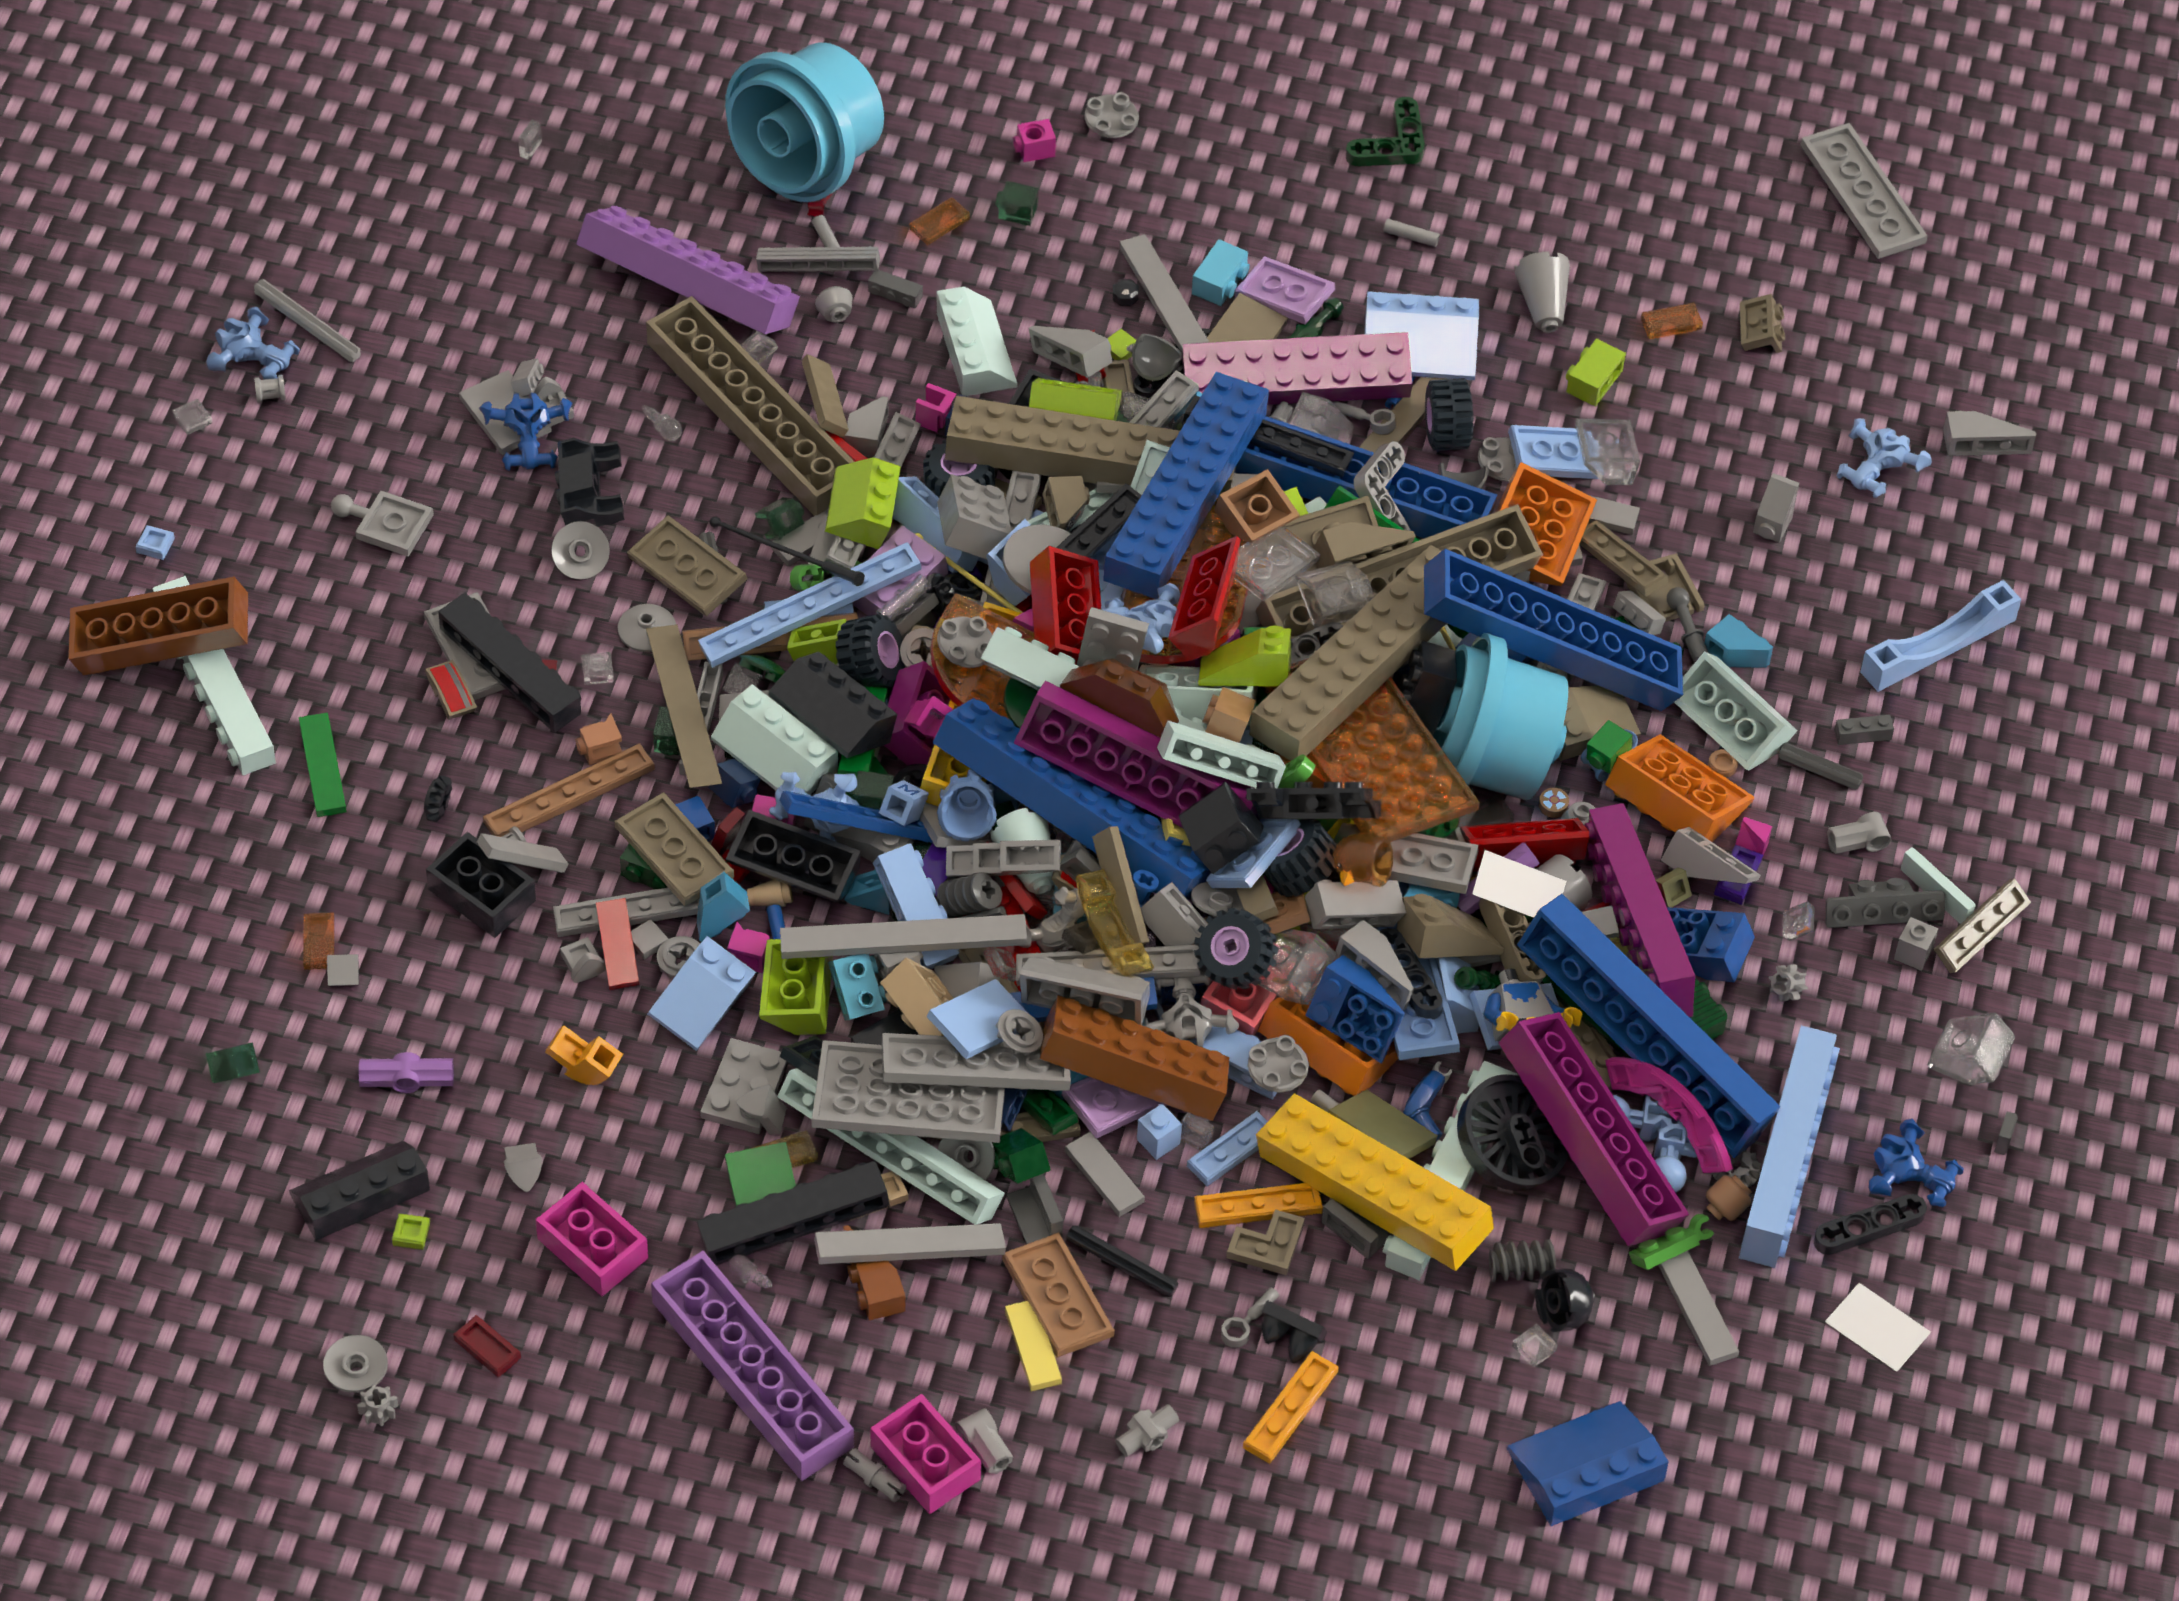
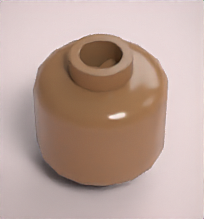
M1724 1175L1706 1192V1199L1710 1202L1706 1208L1719 1221L1723 1217L1729 1221H1735L1751 1205L1752 1200L1749 1195L1752 1191L1736 1175L1732 1178Z

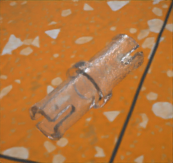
M919 574L905 588L896 590L894 597L880 609L876 610V614L886 615L893 621L903 611L913 608V603L932 588L931 585H926L928 580Z

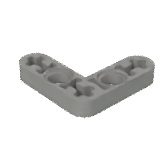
M1392 441L1381 445L1354 478V488L1359 498L1369 496L1372 508L1404 530L1410 531L1407 522L1385 488L1405 461L1402 446L1398 442Z

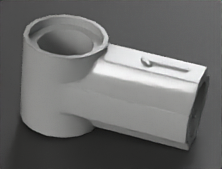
M1878 812L1867 813L1861 816L1857 822L1830 827L1827 831L1829 847L1835 854L1865 847L1868 851L1875 852L1886 848L1891 843V836L1881 814Z
M983 1408L955 1423L958 1435L969 1447H972L989 1474H997L1005 1470L1013 1462V1456L998 1435L995 1421L987 1409Z

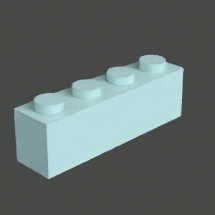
M1167 721L1157 747L1162 758L1254 788H1256V782H1275V788H1278L1286 768L1279 755L1171 721Z

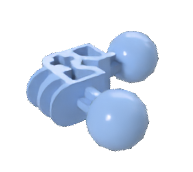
M1613 1095L1632 1126L1640 1128L1639 1137L1642 1141L1650 1142L1657 1138L1654 1157L1658 1158L1655 1162L1675 1193L1680 1191L1687 1179L1685 1166L1680 1161L1681 1155L1697 1157L1687 1137L1686 1128L1679 1120L1675 1121L1657 1102L1651 1101L1648 1095H1645L1642 1111L1630 1109L1629 1104L1623 1098Z

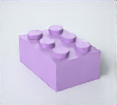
M902 526L868 560L908 542L920 561L922 570L853 601V605L868 616L883 614V616L891 617L917 593H923L925 589L923 581L927 579V576L933 573H939L943 576L948 574L946 556Z

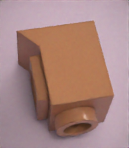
M611 713L605 722L601 721L581 728L580 737L575 739L580 756L585 755L589 765L596 764L622 752L619 742H622V737Z

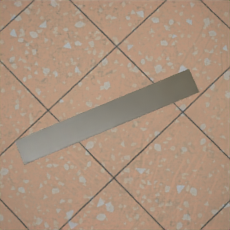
M678 625L646 628L689 787L722 784Z

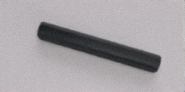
M1073 1225L1067 1233L1066 1239L1160 1293L1172 1297L1178 1287L1177 1281L1081 1227Z

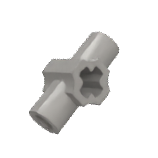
M1169 1404L1153 1414L1149 1409L1141 1410L1133 1415L1132 1419L1127 1423L1128 1431L1115 1439L1116 1444L1126 1457L1141 1447L1146 1452L1154 1451L1163 1444L1164 1440L1168 1437L1166 1430L1178 1423L1179 1417Z

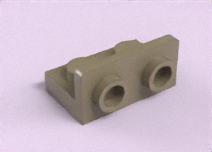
M1772 294L1740 302L1741 345L1745 351L1772 344L1776 353L1782 352V341H1785V333L1781 320L1784 319V311L1782 305L1775 302Z

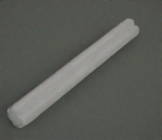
M260 279L254 285L255 294L348 361L355 362L361 356L358 346L266 280Z

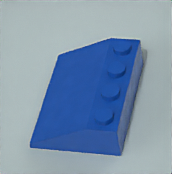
M1621 1401L1507 1446V1451L1550 1526L1665 1481L1669 1464L1655 1437Z

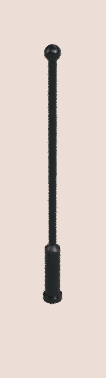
M717 516L710 519V525L714 528H724L820 566L824 572L850 581L853 585L860 586L864 582L865 576L863 572L851 570L828 560L825 562L724 523Z

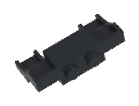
M577 438L558 441L559 471L555 472V479L559 489L556 490V497L565 525L594 519L596 526L600 527L625 520L624 502L621 494L603 497L601 496L600 472L622 467L621 449L618 441L589 443Z
M1256 782V788L1247 789V800L1254 804L1259 819L1381 818V800H1373V788H1363V782H1345V788H1342V782H1324V788H1313V782H1294V788H1275V782Z

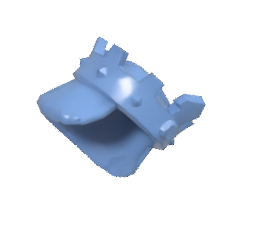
M972 769L968 770L967 777L958 778L957 774L950 777L949 785L945 790L941 788L939 794L941 798V803L937 809L939 825L948 836L961 841H969L970 839L974 841L984 837L992 830L997 820L995 810L997 802L994 801L993 796L995 788L992 783L986 784L981 780L982 776Z

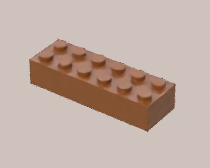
M234 576L70 608L69 661L83 675L248 644V592Z
M1060 995L1057 996L1044 1022L1043 1041L1040 1052L1041 1060L1213 1121L1227 1094L1230 1057L1218 1051L1208 1050L1195 1045L1191 1041L1175 1038L1161 1030H1153L1137 1024L1133 1020L1120 1018L1109 1014L1103 1009H1095L1075 999L1065 998Z

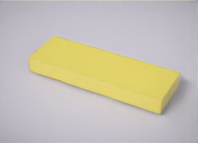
M1024 1301L1005 1306V1313L1030 1390L1035 1391L1062 1384V1377L1049 1338L1029 1302Z

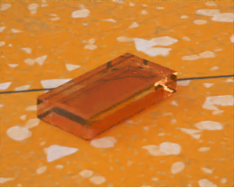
M951 197L911 222L910 230L928 246L970 219V212Z
M1695 303L1641 312L1640 319L1649 339L1702 330L1703 322Z
M334 912L304 914V970L327 969V955H335Z

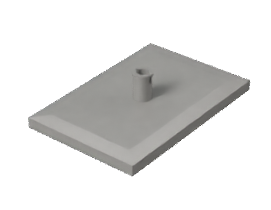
M823 1040L813 1107L812 1128L1000 1143L1005 1088L883 1082L881 1045Z

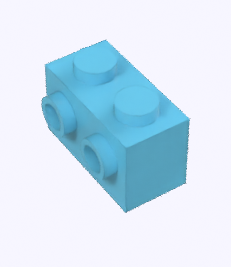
M850 955L828 962L845 1021L885 1010L883 1003L887 1002V998L885 997L883 986H878L875 974L878 973V967L873 955Z

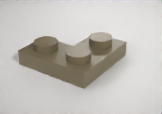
M1275 1209L1266 1235L1236 1226L1226 1258L1287 1275L1304 1227L1305 1218Z

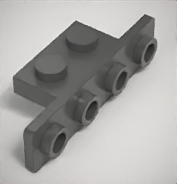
M1891 878L1884 882L1861 880L1858 883L1848 885L1849 897L1827 898L1825 906V924L1828 928L1905 923L1909 921L1910 917L1919 921H1934L1944 919L1945 893L1942 890L1914 892L1908 880L1901 878Z

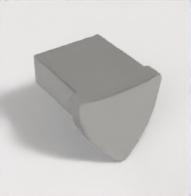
M544 377L534 391L540 400L547 404V407L560 405L562 398L567 399L561 386L549 377ZM572 407L569 411V419L574 418V410ZM563 416L551 418L550 425L553 426L565 420Z
M588 937L560 948L561 956L571 972V979L574 983L593 978L606 970L604 961L599 957Z
M771 1085L755 1088L736 1101L738 1106L747 1115L757 1118L770 1135L781 1134L787 1108L777 1097Z
M530 1143L504 1147L506 1157L504 1166L509 1177L525 1192L530 1191L537 1181L542 1167V1156L537 1153L536 1144Z

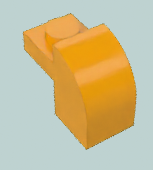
M566 1026L558 1029L545 1051L546 1054L567 1068L564 1073L566 1076L587 1085H598L608 1079L623 1055L600 1036L587 1043Z

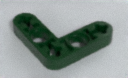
M1406 96L1396 99L1393 110L1396 137L1351 140L1346 147L1345 158L1347 162L1353 166L1401 165L1420 162L1424 156L1425 144L1417 101ZM1404 109H1407L1409 116L1405 117ZM1404 127H1412L1416 131L1406 133L1402 129ZM1413 143L1414 152H1412L1409 148V144ZM1387 148L1392 153L1384 155L1379 153L1378 150Z

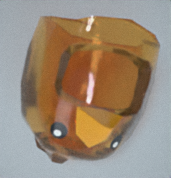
M1357 833L1344 837L1336 844L1333 853L1334 864L1344 886L1353 882H1364L1383 888L1388 882L1393 867V849L1390 840L1373 833Z

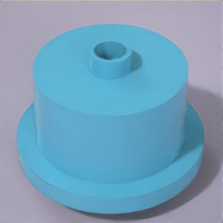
M814 43L792 55L782 52L760 54L741 65L735 71L729 81L726 92L727 125L732 144L739 158L751 174L777 194L794 201H818L838 190L849 178L854 166V160L877 143L883 130V104L873 78L856 57L845 49L830 43Z
M1483 633L1481 637L1478 636L1471 646L1462 644L1455 650L1457 683L1426 753L1422 752V768L1424 771L1432 773L1434 791L1446 796L1456 798L1470 784L1523 800H1530L1543 783L1552 760H1556L1559 757L1565 742L1567 728L1564 726L1568 703V681L1564 676L1508 658L1505 639Z

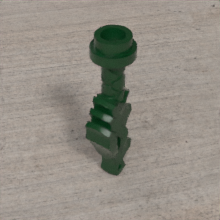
M1335 297L1327 299L1323 303V310L1315 318L1311 317L1306 324H1297L1293 334L1287 338L1320 337L1324 330L1323 325L1330 318L1336 319L1342 314L1344 310L1342 302Z
M1465 966L1458 969L1454 975L1455 983L1465 990H1470L1475 986H1479L1481 990L1496 989L1501 984L1499 971H1495L1496 975H1493L1484 969L1476 972L1474 968Z

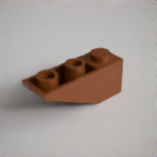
M848 1225L843 1226V1231H854ZM888 1261L852 1262L847 1266L851 1284L857 1283L859 1289L856 1292L859 1309H865L869 1321L905 1312L906 1295L897 1269Z

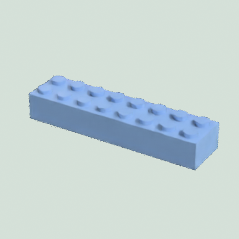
M1802 1025L1800 1027L1779 1104L1781 1107L1777 1111L1746 1225L1739 1259L1775 1268L1778 1256L1785 1258L1840 1048L1834 1047L1837 1034Z

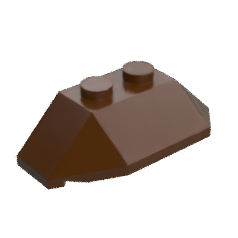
M1113 658L1071 669L1060 684V688L1160 738L1167 721L1179 723L1165 683Z

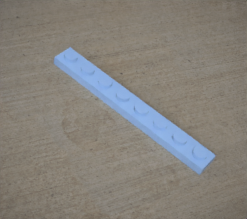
M906 542L851 568V570L864 573V582L860 586L853 585L852 582L837 576L831 577L699 639V646L713 668L922 570L920 561L909 543Z

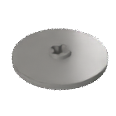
M1031 525L1016 531L1008 539L1003 551L1004 569L1012 582L1020 589L1032 594L1030 561L1048 546L1056 548L1071 533L1051 525Z

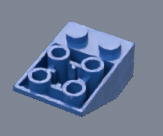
M1667 907L1694 974L1706 980L1735 982L1755 938L1745 913Z
M1342 955L1326 967L1305 1016L1382 1063L1405 1012L1367 969Z

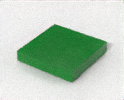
M786 1142L726 1153L724 1156L735 1206L742 1203L749 1204L763 1199L768 1194L781 1193L796 1186Z

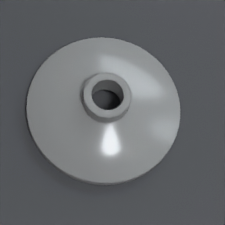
M579 521L570 523L559 530L554 537L551 551L556 567L564 575L573 579H588L597 575L605 567L609 559L610 548L602 530L591 523ZM576 546L584 547L585 554L579 557L575 554L574 549Z
M641 604L628 609L621 616L618 622V634L621 641L627 647L640 652H652L646 628L676 625L673 615L667 609L654 604Z
M1204 882L1192 889L1191 900L1193 904L1201 911L1215 918L1217 917L1216 912L1220 910L1228 912V908H1236L1239 911L1241 909L1244 910L1236 888H1211L1208 882Z
M941 1139L938 1146L939 1151L984 1180L990 1176L995 1160L992 1142ZM970 1150L974 1155L972 1162L967 1157Z
M364 1335L347 1336L336 1341L327 1350L323 1361L324 1373L328 1381L342 1391L353 1393L366 1391L372 1388V1385H377L385 1376L388 1367L387 1354L383 1346L371 1337ZM354 1367L362 1368L358 1371H352Z

